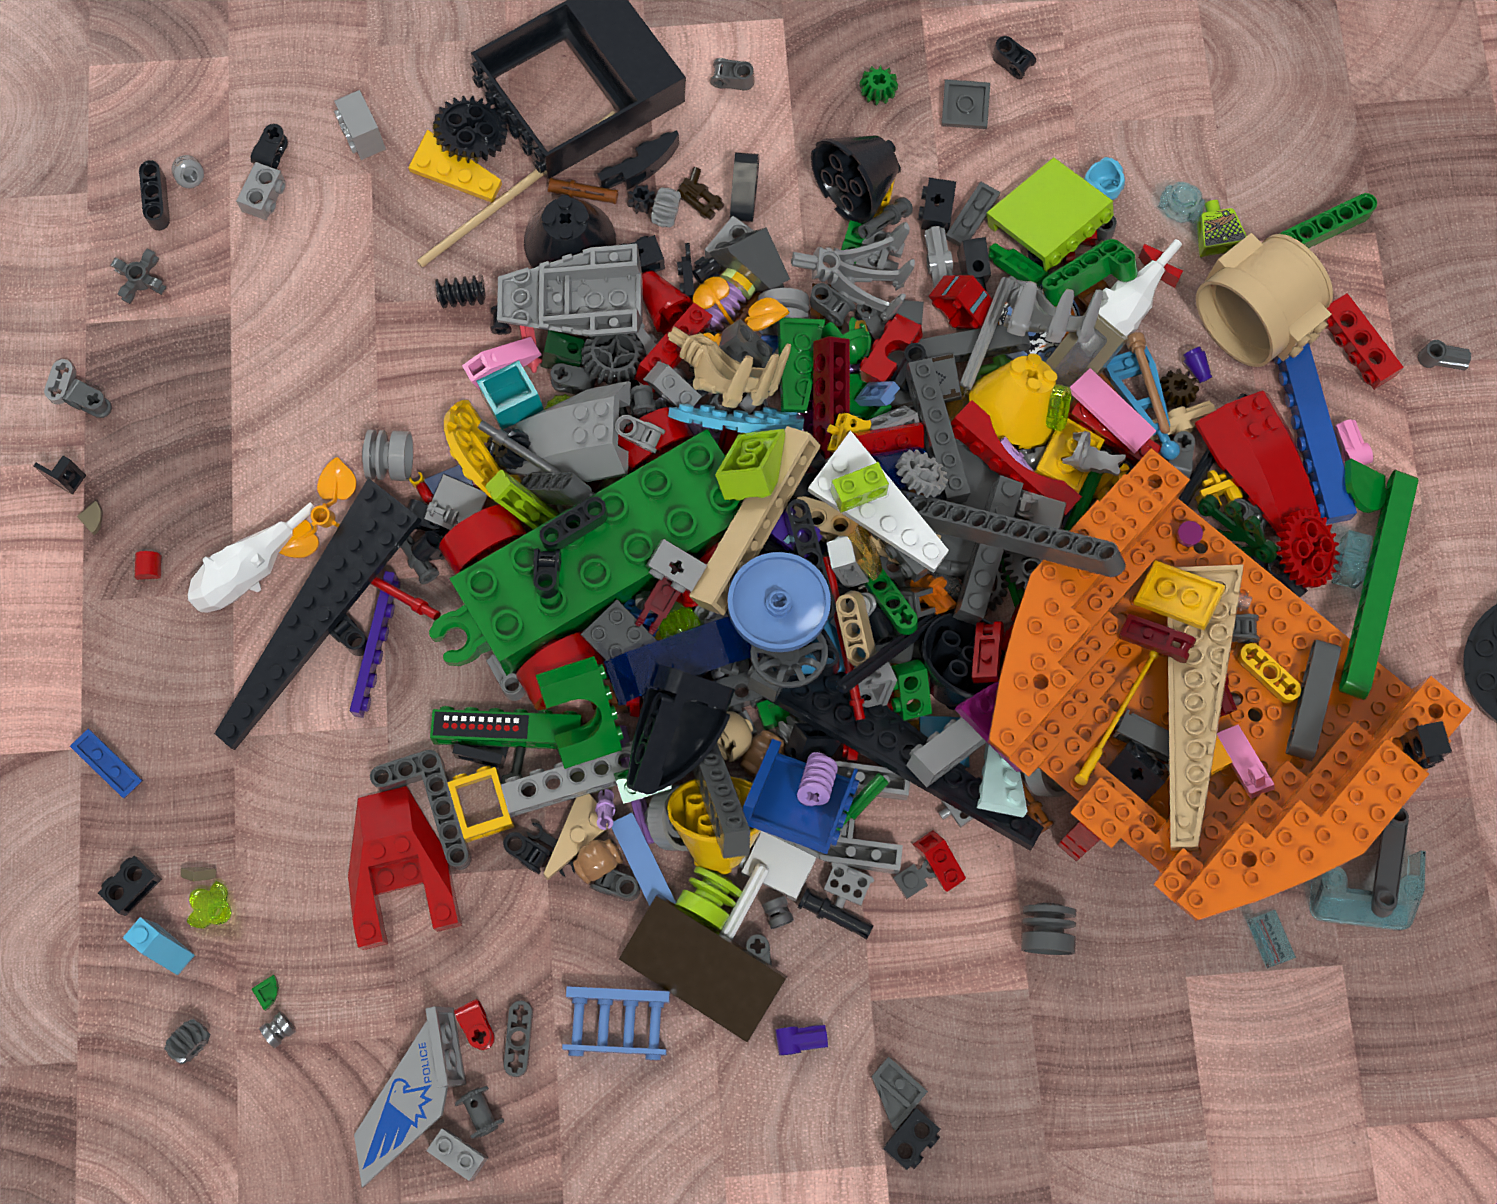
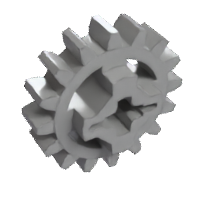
M917 449L914 453L908 450L899 458L896 464V468L899 469L897 475L902 476L901 482L906 483L909 490L915 489L917 495L923 493L926 498L930 495L935 498L946 487L948 479L945 476L947 472L941 471L943 466L936 462V458L930 459L926 452L921 454Z

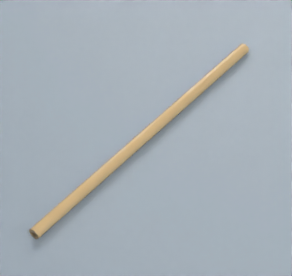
M612 111L611 113H609L606 117H604V118H603L602 120H600L599 122H601V121L605 120L606 118L612 116L613 114H615V112ZM537 170L533 171L416 260L417 263L423 268L544 174H540Z

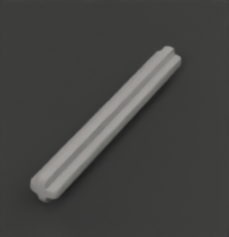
M1001 278L960 382V385L966 389L973 387L1013 285L1011 279Z

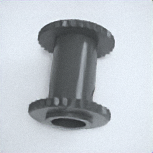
M487 1086L471 1090L455 1102V1106L464 1104L477 1132L470 1136L472 1139L483 1137L498 1129V1126L504 1123L503 1118L495 1121L483 1096V1093L489 1089ZM474 1101L478 1102V1106L476 1108H474L473 1106Z

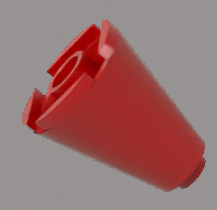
M647 271L642 273L643 302L657 332L660 331L665 335L694 302L656 272Z

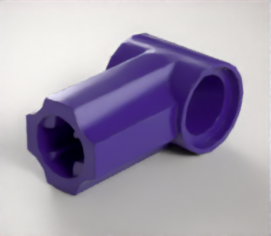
M825 1025L775 1029L779 1056L828 1047Z

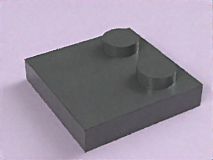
M945 79L941 126L987 129L990 82Z

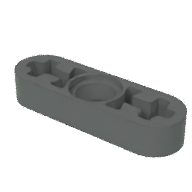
M525 1001L514 1002L509 1009L504 1070L513 1077L524 1075L529 1063L533 1009ZM523 1005L524 1010L528 1011V1015L522 1017V1024H527V1029L522 1027L512 1028L513 1023L518 1024L519 1017L514 1015V1012ZM521 1031L525 1034L526 1041L522 1046H514L511 1037L515 1032ZM510 1049L516 1051L525 1050V1054H519L518 1058L519 1062L523 1063V1067L518 1068L516 1073H514L513 1068L509 1067V1063L515 1060V1054H510Z

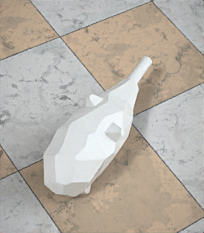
M1175 239L1159 259L1151 261L1142 268L1134 280L1129 282L1118 280L1111 289L1105 288L1103 290L1099 314L1126 337L1138 329L1141 321L1152 308L1155 290L1165 271L1164 266L1182 246V243ZM1095 328V334L1090 338L1089 342L1081 343L1083 351L1088 357L1093 358L1107 343V338Z
M308 503L287 522L280 521L271 527L225 547L210 558L204 557L202 559L203 565L191 579L188 601L198 611L208 613L220 610L237 601L249 589L258 593L261 590L259 581L271 573L278 553L293 536V529L311 515V511L314 508L312 503Z

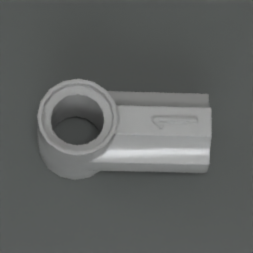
M494 654L491 655L486 662L502 688L504 695L511 701L520 700L525 695V691L516 677L517 671L515 670L506 676ZM512 683H518V684H519V687H518L517 690H515V691H508V690H507V688H508V686H509L510 684H512Z

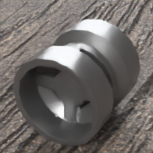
M785 896L773 899L762 905L764 912L770 918L768 923L771 929L794 921L792 913L787 909L788 902Z
M282 1012L276 1014L272 1022L265 1023L259 1028L263 1037L273 1048L280 1045L284 1037H290L296 1032L292 1023Z

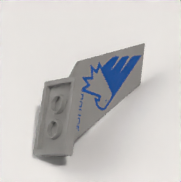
M435 1006L426 1008L427 1021L355 1132L354 1138L362 1187H365L443 1116L448 1087L466 1085L453 1007Z

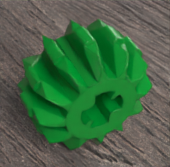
M880 65L876 70L871 66L869 72L864 71L860 80L861 95L867 96L866 100L868 103L875 100L876 106L879 104V101L887 104L888 98L893 99L896 90H898L896 74H891L890 67L883 70Z

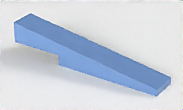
M633 813L613 821L611 828L649 906L657 894L675 904L676 901Z

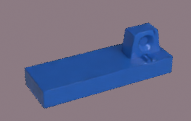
M87 729L70 745L123 799L143 782L90 729Z

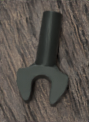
M516 747L512 770L510 773L502 775V784L506 783L505 780L510 777L520 776V779L523 778L521 771L526 748Z

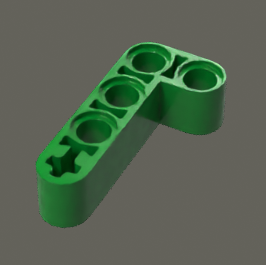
M1116 239L1105 240L1043 279L1044 296L1056 307L1066 289L1073 290L1075 297L1110 274L1122 282L1132 281L1138 275L1135 254Z

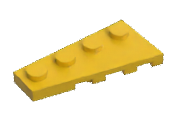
M427 129L408 167L409 171L493 203L502 185L501 179L473 160L467 163L466 158L463 157L460 161H457L458 155L456 154L449 157V150L442 152V145L436 144L437 138Z

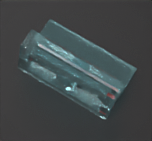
M1276 910L1247 920V924L1267 969L1296 958Z

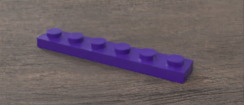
M385 571L383 580L400 589L401 583L398 581L399 579L396 574ZM382 590L379 593L349 710L353 716L364 718L365 712H368L371 706L369 694L371 688H374L377 682L375 671L377 665H380L382 662L383 651L381 647L383 641L386 642L388 638L389 627H387L388 619L393 617L395 605L393 604L394 597Z

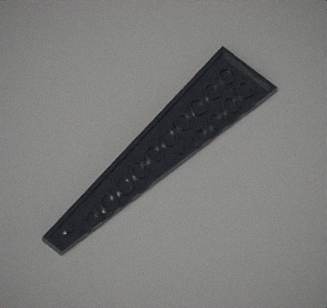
M368 478L215 731L214 734L231 749L236 750L422 521V519Z
M837 672L833 676L820 674L809 684L795 688H783L775 702H772L1029 851L1034 847L1044 828L1027 814L1024 817L977 808L982 779L971 775L961 763L926 787L906 765L911 758L909 753L919 744L924 746L927 743L928 737L906 720H903L897 713L891 711L886 705L882 706L880 704L872 707H863L865 719L855 720L853 706H850L849 703L851 700L850 691L842 694L836 689V681L846 675L844 672ZM791 675L787 682L799 681L797 675ZM867 694L861 696V698H864V701L871 700V697Z

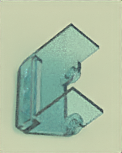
M1419 851L1408 856L1407 876L1400 880L1397 906L1390 916L1380 918L1372 912L1371 899L1373 891L1347 888V875L1340 867H1335L1311 879L1310 912L1312 916L1321 922L1398 931L1409 928L1414 922L1425 890L1426 851Z

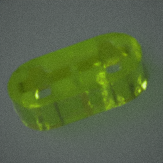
M1060 384L1054 386L1050 394L1046 425L1049 429L1062 431L1066 426L1071 400L1070 387Z

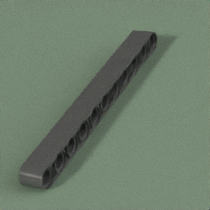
M901 491L935 532L1107 577L1118 576L1125 570L1126 563L1117 545L1113 542L932 497L926 498L924 495H917L908 491Z

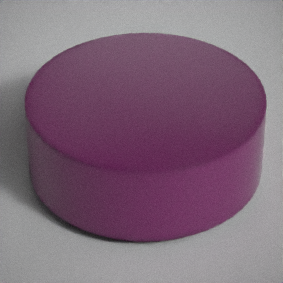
M1194 521L1182 523L1176 532L1177 540L1186 547L1197 545L1203 536L1201 526Z

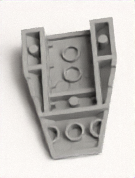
M638 245L591 247L573 256L572 254L562 256V259L551 263L549 261L540 263L538 267L532 269L527 267L499 276L497 321L590 337L638 333L643 321V277Z
M626 381L587 389L509 428L519 429L528 435V441L531 442L529 451L558 470L575 474L583 482L628 475L629 452L618 446V433L615 430V423L619 418V408L630 406L631 382ZM523 461V466L521 468L518 467L516 470L506 469L507 473L519 475L544 472L528 461Z

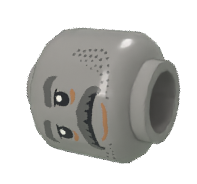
M182 155L176 158L172 164V175L180 186L195 188L203 181L204 169L193 156Z

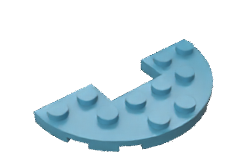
M679 404V407H669L668 417L685 423L702 424V427L722 430L725 425V428L737 430V432L741 433L785 430L787 426L802 431L804 417L796 412H781L772 407H763V411L753 410V415H748V412L734 410L733 414H727V411L715 410V406L701 405L700 408H694L693 405Z

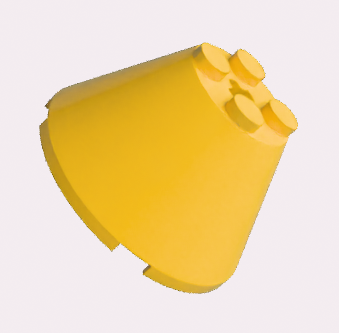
M1034 353L1028 356L1017 357L983 376L974 383L969 392V402L973 400L990 415L998 439L1001 440L1006 436L1011 444L1019 445L1018 449H1032L1045 445L1050 441L1060 421L1056 386L1057 374L1047 363L1042 361L1039 355Z
M730 776L743 809L753 783ZM696 780L684 783L672 793L668 801V817L692 855L694 864L708 870L717 871L720 874L730 873L732 868L739 865L745 856L723 859ZM749 827L751 848L761 831Z

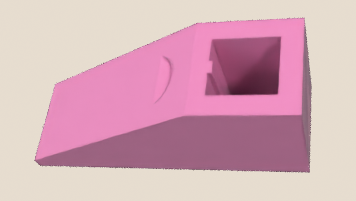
M528 337L483 351L462 366L470 381L479 389L477 380L518 360L525 367L542 354L534 340Z

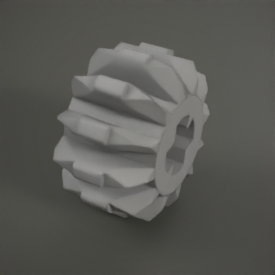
M663 187L658 190L652 209V223L664 228H671L674 225L681 200L680 192Z

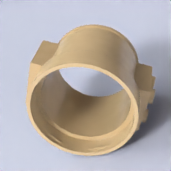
M1250 233L1217 260L1205 282L1197 290L1196 306L1206 330L1227 354L1248 366L1261 367L1268 364L1276 356L1282 361H1285L1290 356L1295 358L1307 343L1309 345L1312 344L1320 336L1319 333L1328 326L1326 321L1331 316L1327 308L1333 299V288L1329 275L1320 260L1300 241L1287 235L1274 234L1261 243Z

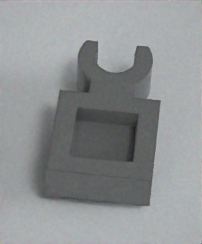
M927 860L923 862L919 870L913 864L893 877L906 900L928 886L925 881L926 878L933 879L936 877L934 872L930 873L927 870V865H929Z

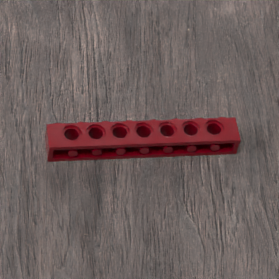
M831 336L813 341V437L820 444L818 451L825 460L834 454L827 451L832 436L831 433L827 432L828 426L830 424L835 426L838 414H850V339ZM813 495V499L822 501ZM815 517L813 518L814 525H820L823 523V520ZM837 524L834 526V529L842 532L846 526Z

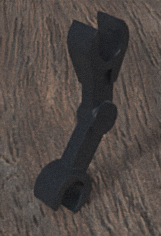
M532 823L534 827L540 829V832L536 836L527 832L528 837L534 841L541 840L554 850L558 839L545 833L540 824ZM570 861L566 865H570L575 874L576 870L574 869L573 862ZM562 868L561 870H559V872L564 878H566Z

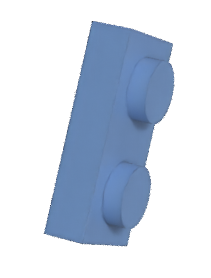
M894 381L868 382L855 398V401L860 406H886L895 399V394L900 387Z

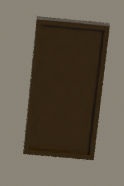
M660 894L655 896L619 957L620 961L745 1042L750 1040L788 977Z

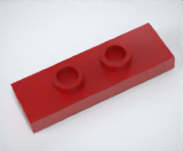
M920 422L853 433L872 457L924 448V424Z

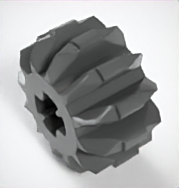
M191 1019L188 1022H184L182 1026L177 1027L175 1032L171 1033V1037L166 1040L164 1049L173 1060L184 1064L191 1061L193 1057L198 1056L200 1051L204 1050V1046L209 1042L210 1033L203 1024L195 1019Z

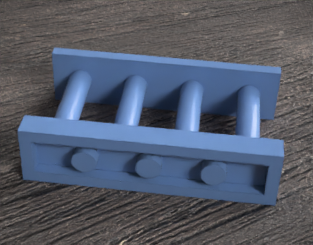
M567 986L566 997L572 999L574 1004L572 1044L562 1045V1050L568 1051V1056L583 1057L584 1052L646 1055L645 1060H661V1056H667L666 1049H659L661 1008H664V1003L670 1004L669 991ZM587 1000H598L597 1005H600L597 1046L582 1045L584 1006L587 1004ZM613 1001H623V1006H625L623 1047L608 1046L610 1006L613 1005ZM639 1002L649 1003V1007H651L649 1048H633L635 1010Z

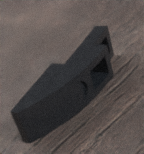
M678 131L666 132L655 140L645 141L635 148L636 157L627 158L616 166L602 169L601 172L597 173L600 187L610 189L624 183L628 190L650 178L668 162L679 147Z

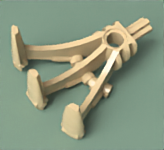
M673 327L672 331L668 333L669 340L682 348L680 358L694 367L695 379L693 380V388L713 394H723L722 405L729 408H736L742 401L743 392L751 394L752 405L754 406L761 405L768 396H772L778 389L791 351V344L787 343L780 356L773 354L765 368L752 367L753 357L746 355L740 363L722 351L716 342L701 333L689 336L676 327Z

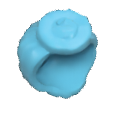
M1105 157L1093 164L1084 180L1111 200H1115L1125 186L1122 166L1118 161L1109 157Z

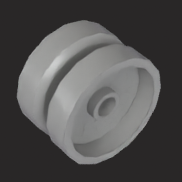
M776 288L764 291L758 296L757 301L769 297L776 299L785 306L790 313L784 318L810 319L807 313L809 310V296L802 290ZM777 322L760 330V334L778 336Z

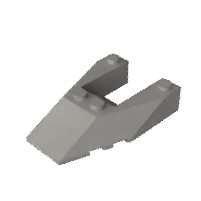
M835 761L838 766L836 774L851 779L854 768L858 769L855 777L856 780H859L855 795L849 794L853 799L879 773L886 778L889 784L877 797L907 800L910 782L887 768ZM850 819L840 829L841 833L836 846H830L828 854L771 835L826 862L890 874H898L900 871L903 845L852 839L855 821L853 819Z

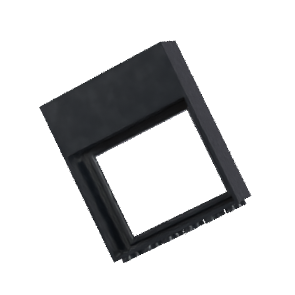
M566 0L471 52L472 63L470 65L474 72L472 79L477 88L483 89L490 105L494 104L500 120L507 122L513 138L520 140L522 143L521 147L526 156L532 157L536 170L540 174L543 173L547 179L552 178L685 102V75L628 0ZM565 40L614 106L617 113L552 150L547 151L495 78Z

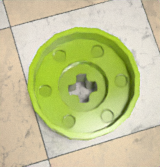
M696 866L694 874L701 878L702 881L690 877L688 881L696 888L695 893L683 889L675 905L705 924L721 931L729 918V914L721 908L722 905L734 907L736 902L729 898L728 894L739 898L742 891L725 876L713 870Z

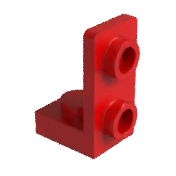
M934 830L913 843L916 851L927 860L946 892L966 879L945 839Z

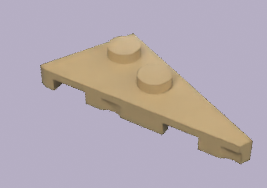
M590 794L575 799L545 869L544 877L547 880L575 858L582 846L588 845L590 841L596 840L606 831L597 826L598 816L595 811L597 802Z

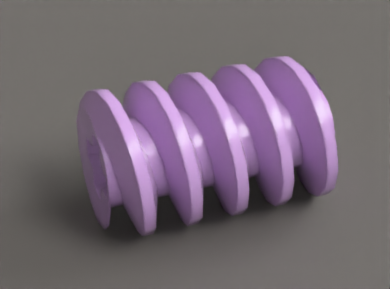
M727 282L730 288L729 294L719 301L729 316L734 317L736 314L732 308L740 310L741 306L737 301L745 303L746 298L735 285ZM715 303L711 308L705 309L713 315L708 331L715 333L716 329L723 331L725 328L721 322L729 324L717 304Z
M815 752L810 754L807 759L797 792L798 800L806 806L823 805L829 801L838 766L833 759L825 754Z

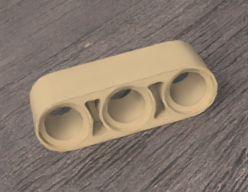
M849 591L837 599L836 610L847 658L852 665L858 666L876 653L863 595L857 591ZM847 598L854 602V609H850L846 605ZM852 623H856L860 627V634L852 630ZM858 647L862 648L865 651V658H862L858 655Z

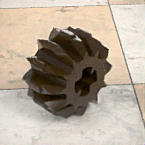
M1180 368L1175 373L1170 370L1167 372L1166 377L1163 376L1160 379L1164 400L1168 401L1167 407L1174 404L1175 409L1181 407V405L1187 408L1190 402L1196 400L1199 386L1194 385L1197 382L1196 378H1189L1190 371L1184 375Z

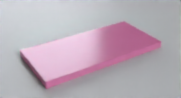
M1091 368L1069 387L1068 391L1134 454L1156 432L1140 414Z

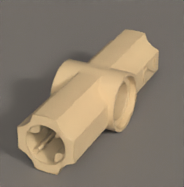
M1209 400L1189 408L1178 407L1169 411V437L1175 436L1181 431L1192 432L1194 428H1197L1194 424L1196 421L1216 410L1214 404ZM1157 418L1152 420L1154 424L1158 423ZM1158 435L1150 437L1154 442L1160 441Z

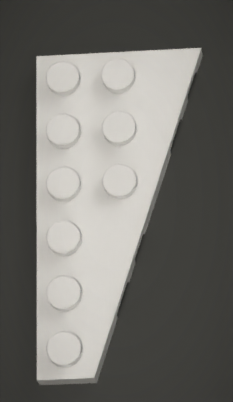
M851 430L808 487V492L837 511L839 509L830 492L832 480L877 463ZM884 472L889 483L887 495L842 512V514L934 573L949 550Z

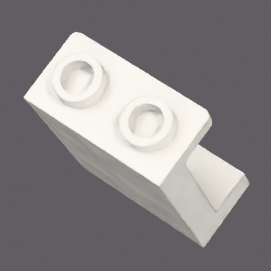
M761 831L752 845L754 847L751 854L745 856L741 861L739 867L743 869L741 872L742 876L750 877L756 865L759 863L769 868V872L762 884L787 895V898L796 902L817 857Z

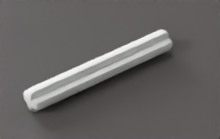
M759 863L756 865L721 931V934L730 940H733L769 872V868Z

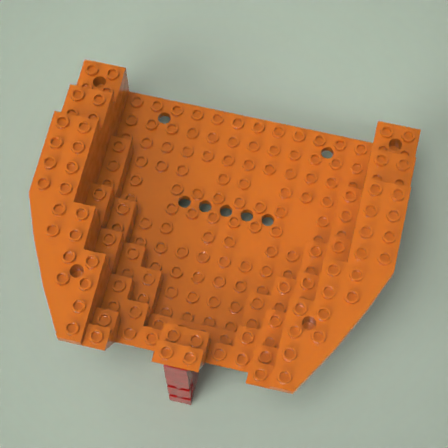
M1151 448L1127 475L1124 474L1101 501L1097 500L1070 530V532L1115 543L1126 563L1125 570L1118 576L1107 577L1043 560L1031 573L1012 628L1000 674L988 742L1028 777L1036 769L1040 768L1079 801L1070 812L1078 819V822L1058 843V846L1077 862L1100 840L1112 848L1121 838L1160 871L1154 886L1195 921L1265 899L1309 881L1364 854L1429 775L1428 769H1423L1404 753L1400 737L1416 726L1443 721L1450 743L1449 737L1472 709L1432 676L1411 689L1378 661L1372 687L1365 700L1340 692L1339 684L1350 638L1179 500V496L1190 479ZM1194 521L1201 526L1203 536L1199 543L1206 547L1205 553L1199 554L1194 550V546L1186 547L1179 543L1176 532L1182 523ZM1155 560L1173 567L1243 565L1244 570L1236 614H1256L1259 616L1257 635L1260 637V641L1254 644L1260 646L1297 680L1300 686L1302 685L1310 649L1315 639L1341 646L1318 747L1313 760L1309 761L1286 754V746L1298 698L1291 703L1280 701L1240 664L1238 653L1246 644L1232 642L1227 669L1228 687L1231 693H1236L1240 696L1241 703L1236 705L1237 710L1235 712L1220 717L1217 733L1239 725L1269 777L1272 779L1274 790L1261 793L1257 797L1250 799L1231 765L1211 775L1198 850L1186 851L1182 848L1180 851H1171L1170 776L1156 793L1145 802L1106 770L1111 761L1126 746V743L1112 737L1115 729H1113L1102 748L1103 754L1089 776L1087 784L1080 785L1075 781V776L1081 771L1093 748L1098 747L1149 659V652L1151 650L1121 640L1119 637L1128 615L1132 614L1168 627V617L1134 605V599ZM1253 651L1247 652L1246 658L1248 660L1254 659L1255 653ZM1159 653L1158 658L1153 660L1124 712L1128 709L1130 710L1128 714L1134 713L1169 731L1168 656ZM1261 660L1255 667L1258 669L1265 661ZM1265 667L1263 669V675L1267 679H1275L1276 672L1273 668ZM1281 677L1274 685L1277 687L1284 679ZM1291 686L1285 687L1284 694H1290L1293 688ZM1250 709L1257 710L1261 716L1260 721L1250 720L1248 711Z

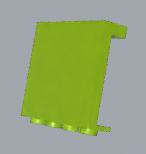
M1054 157L987 212L988 227L994 232L1001 228L1043 261L1046 272L1053 266L1058 265L1063 257L1069 252L1076 250L1081 242L1091 237L1100 226L1108 223L1114 216L1113 200Z

